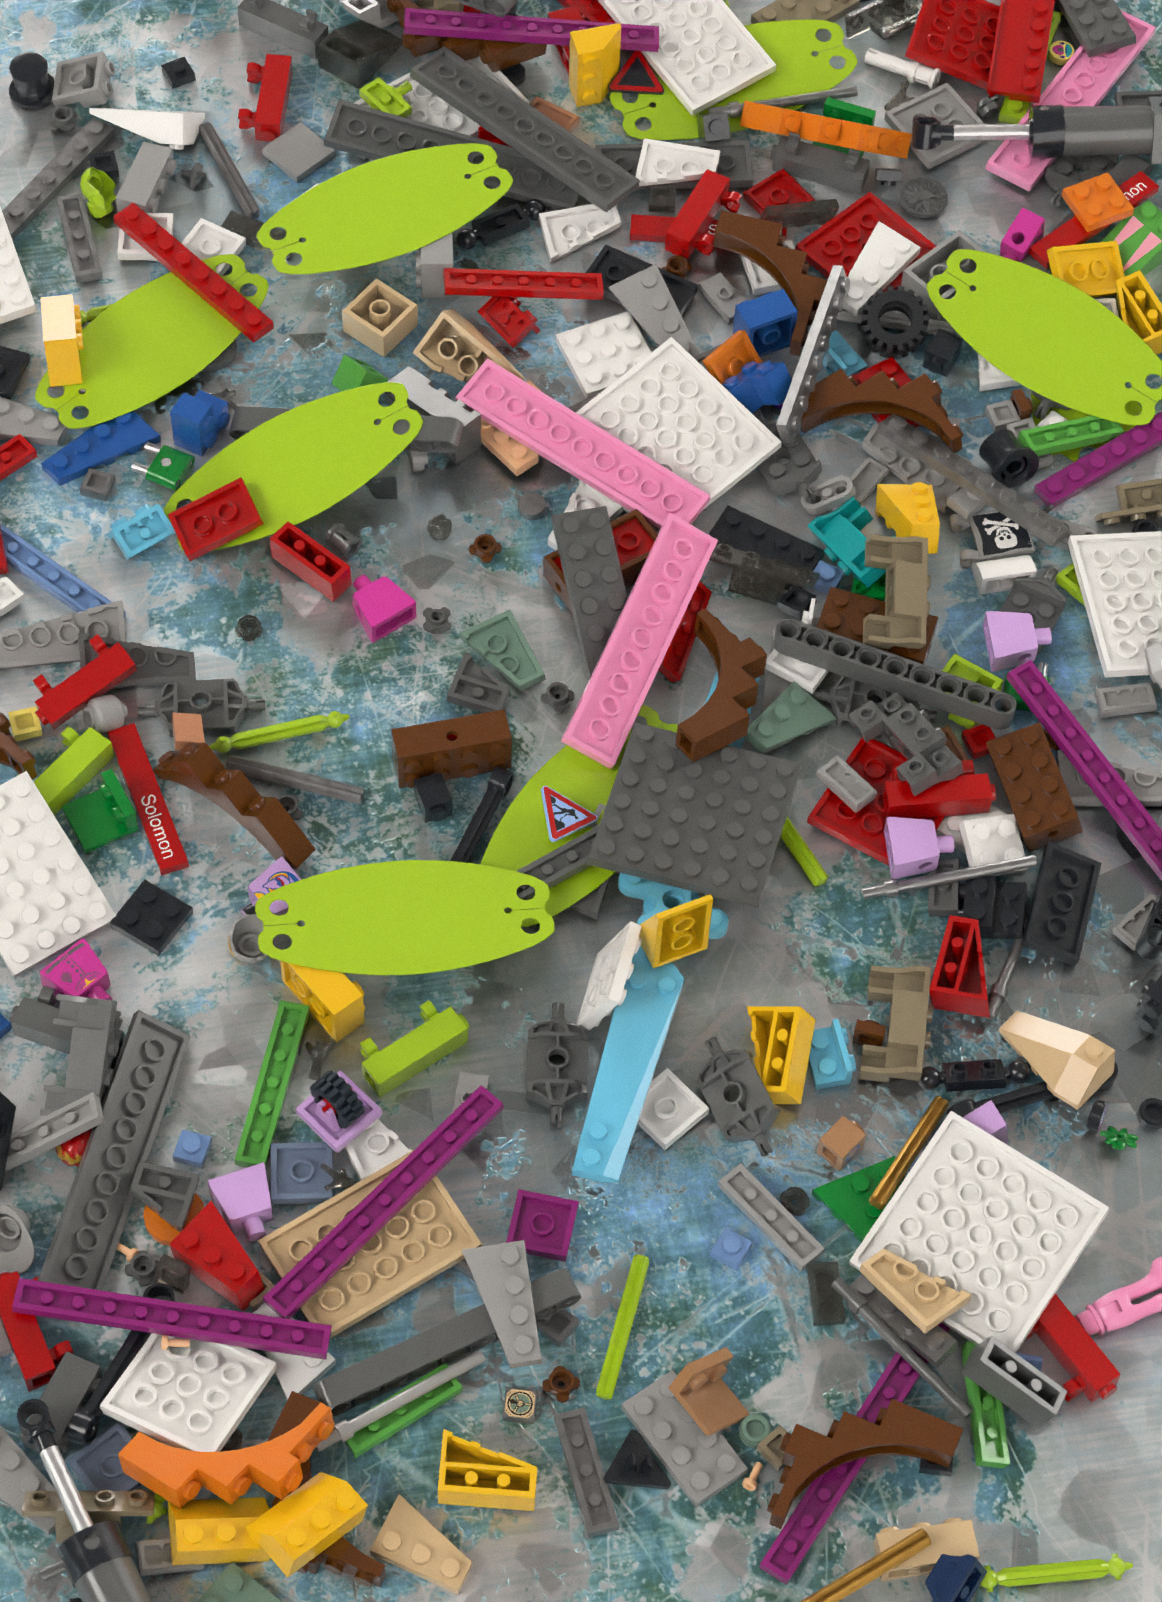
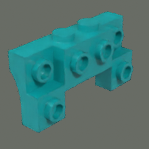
M852 496L841 507L830 514L816 517L807 527L826 547L823 550L826 556L833 563L838 560L837 566L846 576L852 574L868 588L886 573V569L865 566V540L867 538L860 531L874 518Z

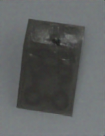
M363 20L353 22L333 30L318 45L319 67L360 89L403 45L402 39Z

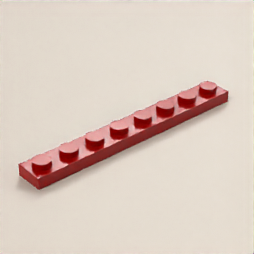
M131 203L113 216L114 223L253 343L274 329L273 321L135 203Z

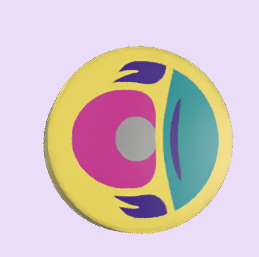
M1066 41L1053 42L1049 48L1048 58L1052 63L1063 66L1074 54V47Z

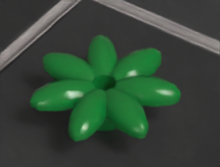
M1108 1126L1106 1131L1099 1133L1107 1138L1105 1143L1111 1144L1114 1149L1123 1150L1125 1145L1137 1148L1135 1141L1139 1139L1138 1136L1128 1134V1129L1126 1128L1118 1131L1115 1127Z

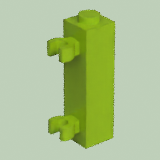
M69 726L60 733L65 738L62 744L68 749L34 781L54 816L62 809L63 805L67 804L114 758L112 742L91 727L81 736Z
M430 1000L419 1006L422 1011L419 1015L425 1023L381 1051L378 1050L370 1037L360 1043L362 1048L360 1053L365 1059L361 1063L362 1077L376 1095L381 1098L468 1042V1029L470 1028L466 1018L461 1013L457 1015L451 1006L438 1013Z

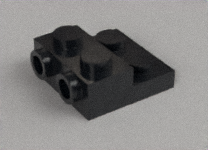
M984 876L966 880V884H960L959 899L960 902H964V908L958 909L957 916L979 920L981 939H1022L1025 925L1026 882H997L996 876Z

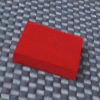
M783 168L743 192V199L766 221L779 224L788 223L813 208L816 200Z

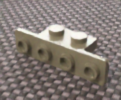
M1162 478L1117 485L1116 492L1120 510L1100 513L1095 516V522L1104 521V526L1121 523L1120 519L1130 517V521L1134 522L1147 519L1146 515L1155 513L1157 518H1161Z
M37 1490L25 1492L22 1516L55 1517L56 1543H63L75 1534L56 1491ZM78 1491L93 1525L108 1520H115L119 1523L123 1532L122 1516H152L154 1512L155 1492Z

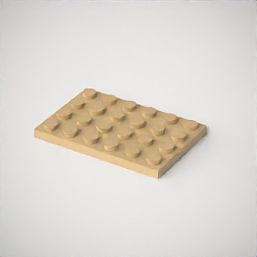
M413 1151L258 1240L261 1249L280 1279L295 1267ZM436 1175L300 1308V1311L307 1322L331 1325V1339L464 1260L463 1249L482 1247V1243Z

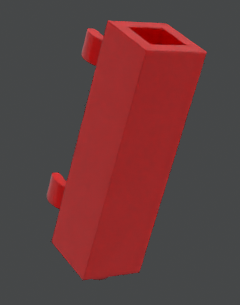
M266 54L264 66L254 62L247 64V82L258 83L261 81L256 112L245 108L239 109L238 119H240V129L255 128V140L272 142L283 134L293 76L292 56Z
M708 169L705 171L666 231V251L689 259L696 248L700 253L710 256L714 249L712 243L715 237L705 234L713 219L722 206L732 213H737L741 207V204L738 202L742 195L735 191L729 192L730 178Z
M97 634L89 642L98 657L59 685L52 688L42 674L32 680L36 688L43 695L35 701L38 710L34 713L44 726L49 723L53 730H55L83 710L90 699L101 697L137 671L136 664L119 642L108 648Z
M961 760L964 773L953 780L934 784L914 796L907 781L901 782L898 778L896 770L898 766H893L892 781L885 782L882 795L886 818L919 819L989 813L992 801L996 800L995 785L990 784L988 773L975 774L973 760Z
M18 1271L12 1273L4 1272L0 1274V1318L30 1392L47 1385L56 1370L55 1365L61 1362L66 1352L73 1354V1350L69 1340L60 1342L53 1348L48 1349L35 1315L13 1312L12 1305L20 1276ZM39 1276L33 1278L32 1280L38 1281Z
M1055 1294L1024 1342L1036 1333L1072 1379L1062 1385L1067 1390L1064 1398L1067 1403L1076 1398L1081 1392L1087 1396L1091 1403L1100 1397L1105 1400L1118 1389L1116 1385L1121 1374Z

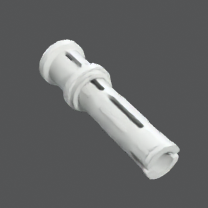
M869 48L865 55L864 63L907 77L910 83L918 82L927 85L930 90L935 89L941 77L940 68L933 69L917 61H906L873 48Z

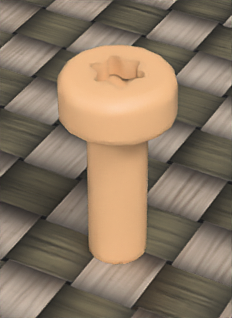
M120 1242L116 1249L126 1255V1260L129 1262L139 1252L138 1249H129Z
M162 1335L161 1349L167 1350V1347H190V1340L168 1339V1335Z
M760 1462L755 1463L749 1478H744L742 1482L743 1487L749 1491H755L758 1486L756 1480L763 1467Z

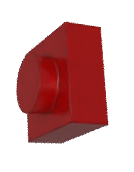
M983 724L964 730L961 734V738L972 759L988 755L989 751L986 742L996 738L991 727Z

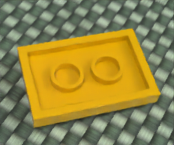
M1117 241L1059 246L1047 250L1052 275L1085 292L1092 298L1116 295V280L1125 277Z

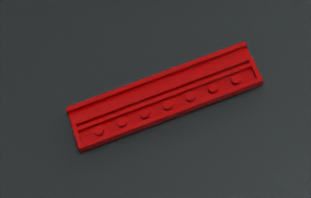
M1001 0L987 85V93L990 97H994V94L1009 96V100L1040 102L1055 0Z

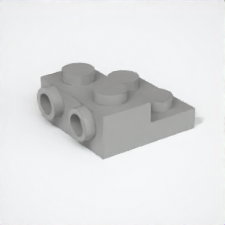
M103 51L57 62L52 102L56 107L80 102L83 108L107 103L108 96L113 93L110 76L115 75L113 62L109 61Z

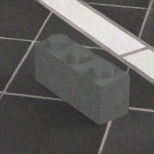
M990 1336L972 1349L961 1371L962 1374L1035 1427L1042 1425L1057 1415L1067 1393V1390L993 1336Z
M69 1352L64 1354L39 1399L49 1409L51 1421L56 1430L53 1437L61 1454L62 1452H67L73 1442L68 1440L66 1436L72 1416L77 1410L84 1409L103 1378L100 1366ZM32 1414L27 1423L31 1425L38 1424L43 1419V1416ZM21 1432L23 1445L38 1452L35 1443L30 1444L26 1436Z

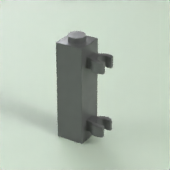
M243 0L237 7L240 26L313 59H317L322 51L325 52L329 47L328 25L317 21V13L310 9L306 10L305 16L272 0Z
M793 132L789 133V138L781 136L778 145L774 144L770 153V160H773V171L775 172L783 168L790 176L858 195L862 194L869 175L870 160L860 158V151L849 148V152L846 154L800 141V134Z
M43 986L38 1001L23 997L20 1005H16L10 1015V1023L12 1024L14 1035L69 1054L73 1027L53 1024V1020L58 1018L59 1012L58 1008L53 1007L57 997L54 996L55 989ZM117 1010L113 1032H116V1038L119 1040V1049L116 1057H113L111 1069L115 1067L125 1039L123 1031L119 1030L123 1019H120L121 1012Z

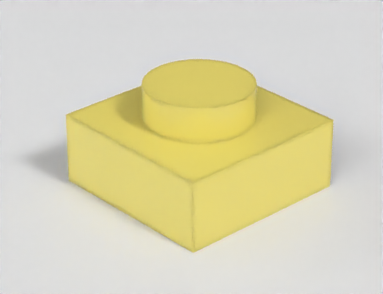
M36 706L8 712L13 737L16 742L43 736L39 718L34 713L37 711Z

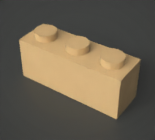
M956 1517L945 1520L943 1524L931 1525L929 1522L914 1524L909 1529L899 1530L898 1527H887L882 1529L880 1533H876L873 1543L875 1555H878L921 1528L928 1533L931 1539L929 1547L881 1575V1581L930 1574L941 1554L951 1556L969 1554L979 1560L980 1555L972 1519L962 1521V1518Z

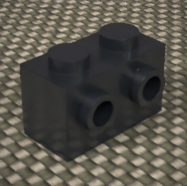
M1162 975L1156 981L1153 979L1149 980L1141 991L1143 997L1136 1005L1139 1010L1135 1019L1143 1030L1154 1034L1158 1038L1162 1035Z

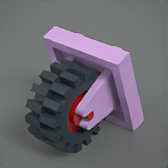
M332 1070L326 1072L311 1085V1096L295 1108L296 1114L336 1153L340 1152L382 1116V1109L341 1070L338 1073H333Z

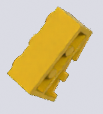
M747 1006L748 1015L751 1017L752 1023L751 1040L755 1045V1068L774 1104H801L816 1020L801 1006Z

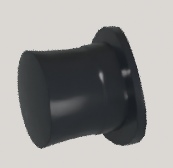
M25 52L12 59L9 66L13 78L9 86V96L12 102L20 107L30 109L42 108L52 103L55 80L48 73L46 59L35 52Z
M1007 429L996 431L988 436L979 449V455L992 469L994 479L1008 488L1027 482L1035 475L1039 467V459L1034 450L1029 447H1021L1014 433Z

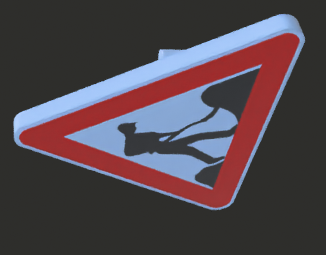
M548 786L542 787L541 795L549 840L551 842H556L597 821V816Z

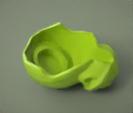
M94 167L87 169L81 176L80 189L84 197L89 201L87 202V207L90 215L98 219L112 212L114 208L112 203L116 200V195L114 194L116 183L104 171L97 170Z

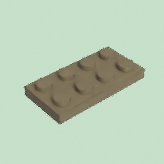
M776 0L751 14V22L755 24L804 19L835 22L859 8L860 0Z

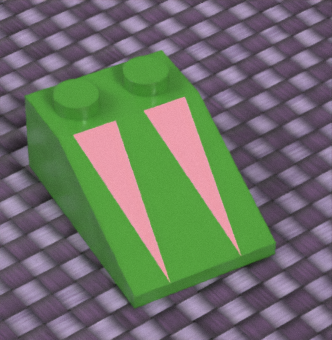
M1149 200L1135 208L1133 216L1122 219L1101 241L1118 242L1125 276L1139 270L1144 276L1162 264V212Z

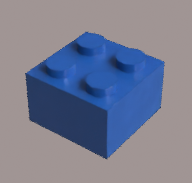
M784 289L768 292L761 297L746 300L735 305L733 334L738 330H745L759 357L791 346V338L796 325L798 311Z

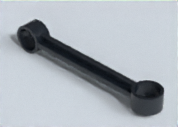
M498 766L494 769L487 785V791L450 861L469 863L501 799H505L510 791L514 779L513 772Z
M1116 1062L1111 1078L1107 1079L1098 1090H1107L1114 1084L1118 1074ZM1043 1081L978 1102L972 1099L960 1101L947 1110V1115L952 1111L963 1118L992 1100L999 1113H1003L1055 1096L1048 1090L1047 1083Z
M156 1283L149 1286L143 1294V1297L147 1298L166 1296L170 1298V1301L176 1302L173 1289L164 1283ZM131 1330L84 1409L77 1410L72 1416L66 1433L68 1440L83 1446H89L92 1443L103 1414L100 1404L143 1347L151 1333Z

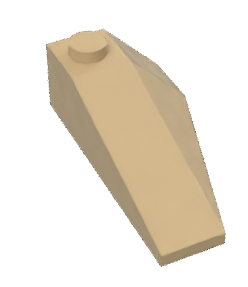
M455 309L442 311L412 352L432 370L440 373L443 372L462 382H468L487 359L523 381L525 380V377L476 327Z
M1018 1010L999 1028V1033L1019 1056H1023L1028 1061L1035 1075H1040L1047 1083L1048 1090L1054 1096L1077 1110L1114 1073L1115 1049L1089 1034Z

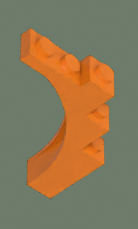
M744 101L740 126L785 136H789V133L793 132L800 134V138L903 159H907L912 133L750 101Z
M320 1402L300 1425L283 1435L255 1446L223 1452L190 1451L163 1444L139 1431L118 1453L123 1473L180 1509L189 1500H193L198 1495L201 1487L206 1488L232 1505L239 1496L247 1493L252 1482L283 1500L290 1492L295 1491L299 1487L303 1479L300 1464L310 1458L313 1450L322 1440H326L331 1435L335 1426L331 1408Z

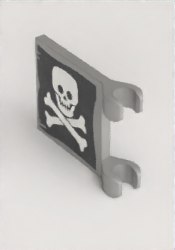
M997 510L976 513L967 520L959 514L950 516L951 523L949 526L951 532L959 533L970 527L977 550L965 549L960 552V564L964 569L971 568L972 564L1035 552L1030 532Z

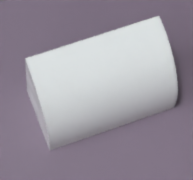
M1029 555L973 563L971 567L979 595L1008 591L1012 589L1016 577L1035 578L1036 567Z

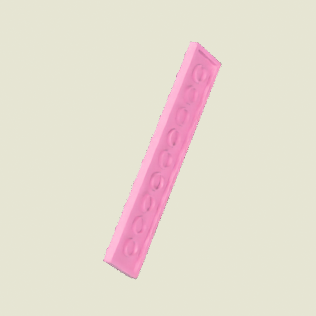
M1121 10L1136 35V44L1088 57L1082 45H1080L1040 95V102L1033 105L1098 106L1154 35L1156 27ZM1029 110L1018 124H1027ZM1004 140L986 163L985 170L1030 192L1056 158H1030L1027 140Z
M489 359L482 364L455 397L456 401L459 399L466 404L468 411H477L481 414V419L629 511L638 509L646 521L658 529H661L669 513L692 524L710 501L709 494Z
M669 513L561 742L609 769L615 765L717 544V539L674 514Z

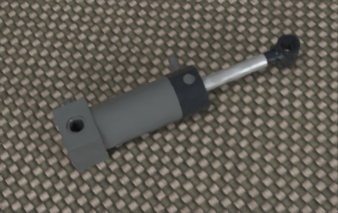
M1162 96L1148 97V105H1031L1027 124L941 125V121L934 117H916L912 121V147L920 150H930L940 145L941 141L1027 140L1030 158L1148 155L1151 164H1162Z
M39 1399L26 1400L20 1405L17 1412L20 1430L30 1444L35 1443L75 1532L74 1535L66 1539L59 1546L58 1554L61 1560L38 1570L41 1582L44 1583L67 1572L72 1586L77 1589L82 1602H153L133 1560L134 1556L119 1523L115 1520H108L93 1525L53 1437L56 1430L51 1421L47 1405ZM32 1414L43 1416V1419L38 1424L31 1425L26 1422L27 1418Z

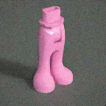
M1162 1256L1152 1262L1149 1274L1146 1277L1107 1293L1092 1305H1087L1085 1311L1075 1315L1076 1320L1089 1336L1095 1333L1101 1336L1105 1331L1119 1330L1162 1311V1293L1139 1304L1131 1303L1137 1298L1162 1289Z

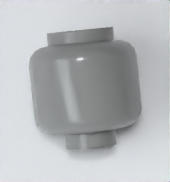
M113 694L90 699L86 708L83 709V719L86 727H91L100 734L122 727L124 719L128 716L125 703L120 702Z

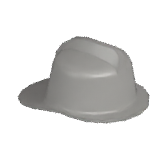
M0 1204V1267L10 1273L18 1271V1273L25 1272L31 1267L35 1257V1248L30 1236L31 1222L28 1215L22 1209Z

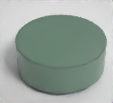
M759 1414L746 1416L739 1426L740 1440L751 1448H757V1444L771 1433L769 1421Z

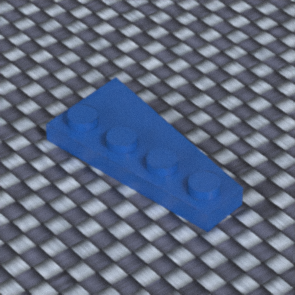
M131 411L109 421L94 425L42 462V470L61 486L86 475L89 468L92 469L101 464L107 466L115 462V458L126 453L132 455L139 452L140 447L145 446L147 442L157 444L161 442V437L134 411Z

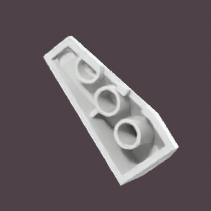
M89 108V113L159 144H169L168 148L184 150V145L194 144L199 133V126L205 119L204 112H158L157 110Z

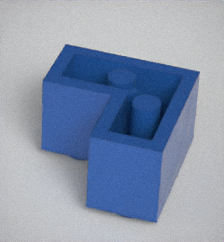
M751 361L741 368L742 371L739 374L726 379L722 383L753 414L763 405H780L785 401L792 378L784 362L772 363L767 361L756 363Z
M201 390L195 396L183 392L170 411L174 445L203 457L207 449H211L214 446L221 429H225L229 424L228 402Z

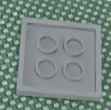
M948 83L885 112L884 118L893 130L912 133L913 119L922 116L934 117L941 121V125L984 124ZM911 137L909 148L930 169L987 140L941 141V144L937 145L934 149L920 150L912 147Z

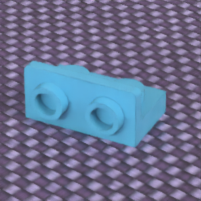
M836 330L831 333L829 349L824 353L822 365L825 367L827 374L831 375L837 370L842 369L847 376H852L867 369L868 365Z
M147 504L135 511L136 516L127 521L124 517L111 525L113 529L108 534L110 540L114 539L127 560L175 533L173 526L159 504L153 507Z
M832 1019L831 1027L816 1029L813 1032L808 1065L815 1090L850 1084L852 1073L856 1072L854 1055L848 1054L846 1047L849 1044L847 1030L845 1027L841 1028L839 1019Z

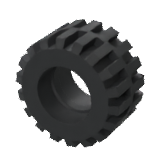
M888 286L887 291L883 292L880 289L876 291L875 297L871 296L868 299V304H865L863 309L861 331L862 335H864L865 343L871 345V350L874 353L878 350L880 356L886 358V354L891 355L894 359H897V355H902L904 358L908 356L910 351L912 353L917 351L919 344H923L927 334L929 315H927V306L922 304L923 299L920 296H914L915 291L909 289L908 292H905L902 286H898V290H893V286ZM899 311L909 318L911 325L907 331L901 334H890L882 329L879 319L886 312Z

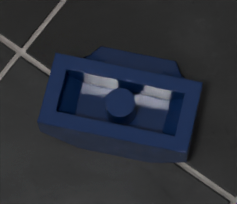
M941 1554L925 1580V1585L931 1594L933 1602H970L987 1571L978 1559L972 1555L951 1556Z

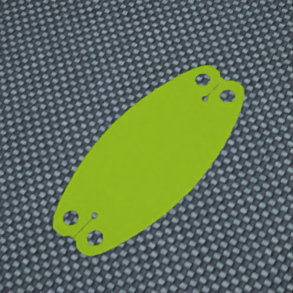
M804 19L744 25L774 61L776 71L709 108L727 106V103L736 101L740 104L744 103V101L753 102L830 90L852 73L858 60L852 50L845 48L842 42L844 38L843 30L839 24L834 22ZM820 29H827L832 35L831 39L827 42H821L816 38V32ZM813 51H816V52L818 53V55H817V56H812L811 53H812ZM833 56H841L845 60V66L841 69H835L831 67L829 61ZM654 69V73L664 88L662 95L638 94L636 102L627 103L622 99L623 93L611 92L609 98L612 105L624 114L622 125L628 136L642 140L644 138L652 140L699 138L696 115L708 113V108L692 116ZM650 103H655L656 107H650ZM806 104L796 105V106H789V107H783V108H785V109H790V110H797V109L803 107V106L806 105ZM728 116L730 133L748 129L740 126L741 116L729 118ZM642 117L648 118L652 124L650 129L646 131L637 129L635 125L637 119Z
M478 143L452 144L407 151L359 165L313 187L269 218L258 231L257 239L263 247L273 251L272 263L276 270L281 273L314 274L365 266L412 252L454 232L496 203L510 189L513 178L507 170L499 168L496 163L497 154L489 145ZM471 152H480L483 154L484 160L479 164H472L468 161L467 157ZM470 174L471 178L466 179L464 176ZM494 176L501 183L499 187L489 189L484 185V180L487 177ZM281 227L286 230L287 234L282 240H274L270 237V231L273 228ZM302 237L306 239L303 243L299 241ZM290 253H298L302 256V262L299 265L291 266L286 263L285 258Z
M970 249L955 250L947 259V269L943 274L935 275L927 284V291L931 301L954 330L975 351L1016 382L1061 405L1105 420L1127 425H1146L1153 419L1156 413L1155 405L1162 399V385L1157 389H1151L1146 385L1145 379L1150 374L1159 375L1162 379V361L1124 321L1085 292L1053 275L1024 263ZM964 259L973 260L976 263L975 271L972 273L963 272L960 269V262ZM946 284L953 286L956 290L955 296L951 299L942 298L939 294L941 286ZM974 285L976 290L971 291L969 287ZM1130 382L1132 384L1131 388H1126L1125 383ZM1129 401L1139 402L1142 406L1141 413L1136 416L1128 414L1125 410L1126 403Z
M224 254L201 260L214 272H216V267L219 264H230L233 268L232 272L227 276H219L240 294V289L243 285L249 283L257 287L256 294L244 297L258 309L260 308L267 295L269 283L259 274L247 272L245 263L240 257L235 254ZM169 272L124 296L82 329L84 350H79L82 384L64 385V394L58 398L50 397L47 394V390L50 387L47 370L37 386L35 399L45 408L56 410L59 413L60 422L69 429L97 425L147 405L184 384L215 360L237 338L241 331L172 272ZM80 389H85L86 392L84 394H79ZM77 406H85L89 410L88 416L84 419H75L71 412Z
M384 382L370 384L313 400L264 422L228 445L180 486L167 502L163 512L170 521L168 514L177 510V504L181 500L188 499L193 502L242 477L264 524L214 550L275 534L287 521L293 525L306 521L362 487L413 441L423 425V420L417 410L409 408L407 404L409 395L407 389L401 383ZM384 392H391L395 395L393 404L387 407L381 406L378 402L380 395ZM376 419L381 420V423L379 425L374 424V421ZM404 419L410 424L409 430L402 435L396 434L393 431V425L398 420ZM177 537L176 539H177L178 545H179V547L181 548V550L184 551L183 548H182V546H181V543H180V541H179V539H178V537Z
M646 705L641 706L637 716L645 718L648 726L659 727L660 729L677 733V724H666L659 719L658 713ZM631 728L615 765L611 769L568 745L555 754L533 775L513 800L493 833L480 865L517 871L592 830L593 827L587 826L556 842H551L548 835L541 789L543 786H548L594 814L599 803L607 805L633 729ZM602 810L596 824L600 825L604 810ZM591 865L549 889L550 899L545 903L546 913L553 917L599 887L615 871ZM531 918L525 919L521 927L536 925L539 922Z
M399 860L342 868L279 887L265 894L255 903L256 916L263 921V931L258 935V946L261 952L271 958L294 965L350 974L414 975L468 967L532 947L547 939L555 929L552 916L546 913L545 903L550 899V891L544 881L513 870L456 861ZM522 885H529L534 888L535 896L530 900L520 899L516 893L517 889ZM282 900L288 904L289 909L284 915H275L270 911L271 903ZM507 907L512 909V912L509 914L504 911ZM529 918L535 919L539 922L540 929L536 933L528 934L522 930V922ZM300 920L305 922V925L302 927L297 924ZM279 934H286L291 938L292 944L287 949H277L273 945L274 937Z

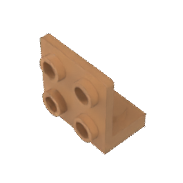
M727 1347L686 1364L668 1387L707 1436L732 1426L749 1415L746 1408L721 1379L728 1371L726 1366L734 1357Z

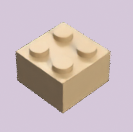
M376 278L342 310L343 331L382 357H385L418 325V305Z

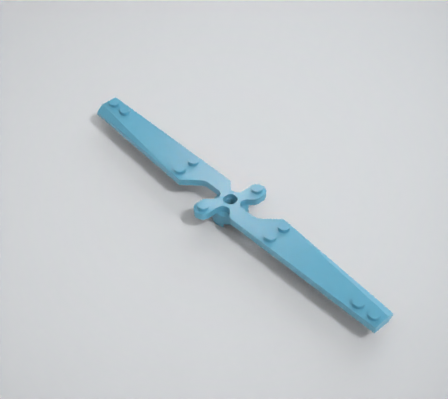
M717 671L712 686L710 688L706 703L708 702L709 698L711 697V695L717 687ZM760 677L755 679L758 684ZM753 706L746 709L750 716ZM742 737L729 744V746L742 749L745 738ZM623 873L619 874L618 887L620 892L625 896L644 900L643 914L637 921L639 925L657 913L700 898L697 894L698 892ZM712 908L709 939H719L728 930V916L724 911L717 908ZM641 945L637 953L633 954L631 963L634 964V969L624 985V989L627 990L626 997L621 1006L617 1005L614 1008L576 1153L572 1176L600 1182L619 1181L684 985V977L672 962L653 968Z

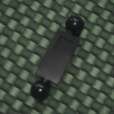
M534 199L530 200L523 210L518 203H515L472 222V230L463 229L457 234V244L460 248L469 250L476 245L477 240H480L485 247L530 227V219L538 220L539 213L545 212V206L541 201Z
M1001 1059L942 1063L941 1072L931 1066L922 1068L921 1079L917 1082L924 1090H934L944 1083L946 1092L1006 1088L1007 1079L1014 1084L1025 1083L1030 1077V1068L1025 1062L1020 1060L1011 1062L1008 1067H1003Z

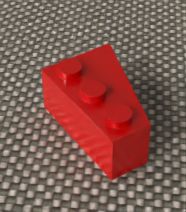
M949 915L929 989L931 1005H934L933 1009L990 1018L979 920Z
M212 1201L169 1244L178 1265L242 1311H245L250 1306L249 1303L265 1290L257 1268Z

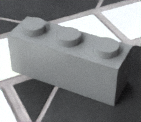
M143 141L116 196L117 212H120L131 203H135L145 213H155L157 211L158 199L161 194H165L168 184L167 180L170 175H174L177 166L172 148Z

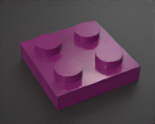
M518 1189L506 1243L524 1240L526 1254L566 1262L579 1201Z

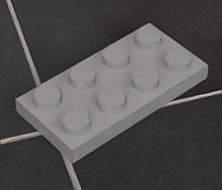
M672 1370L623 1402L621 1409L694 1507L697 1508L746 1475L748 1468L720 1431L707 1436L682 1404L679 1403L668 1388L677 1377L676 1373Z

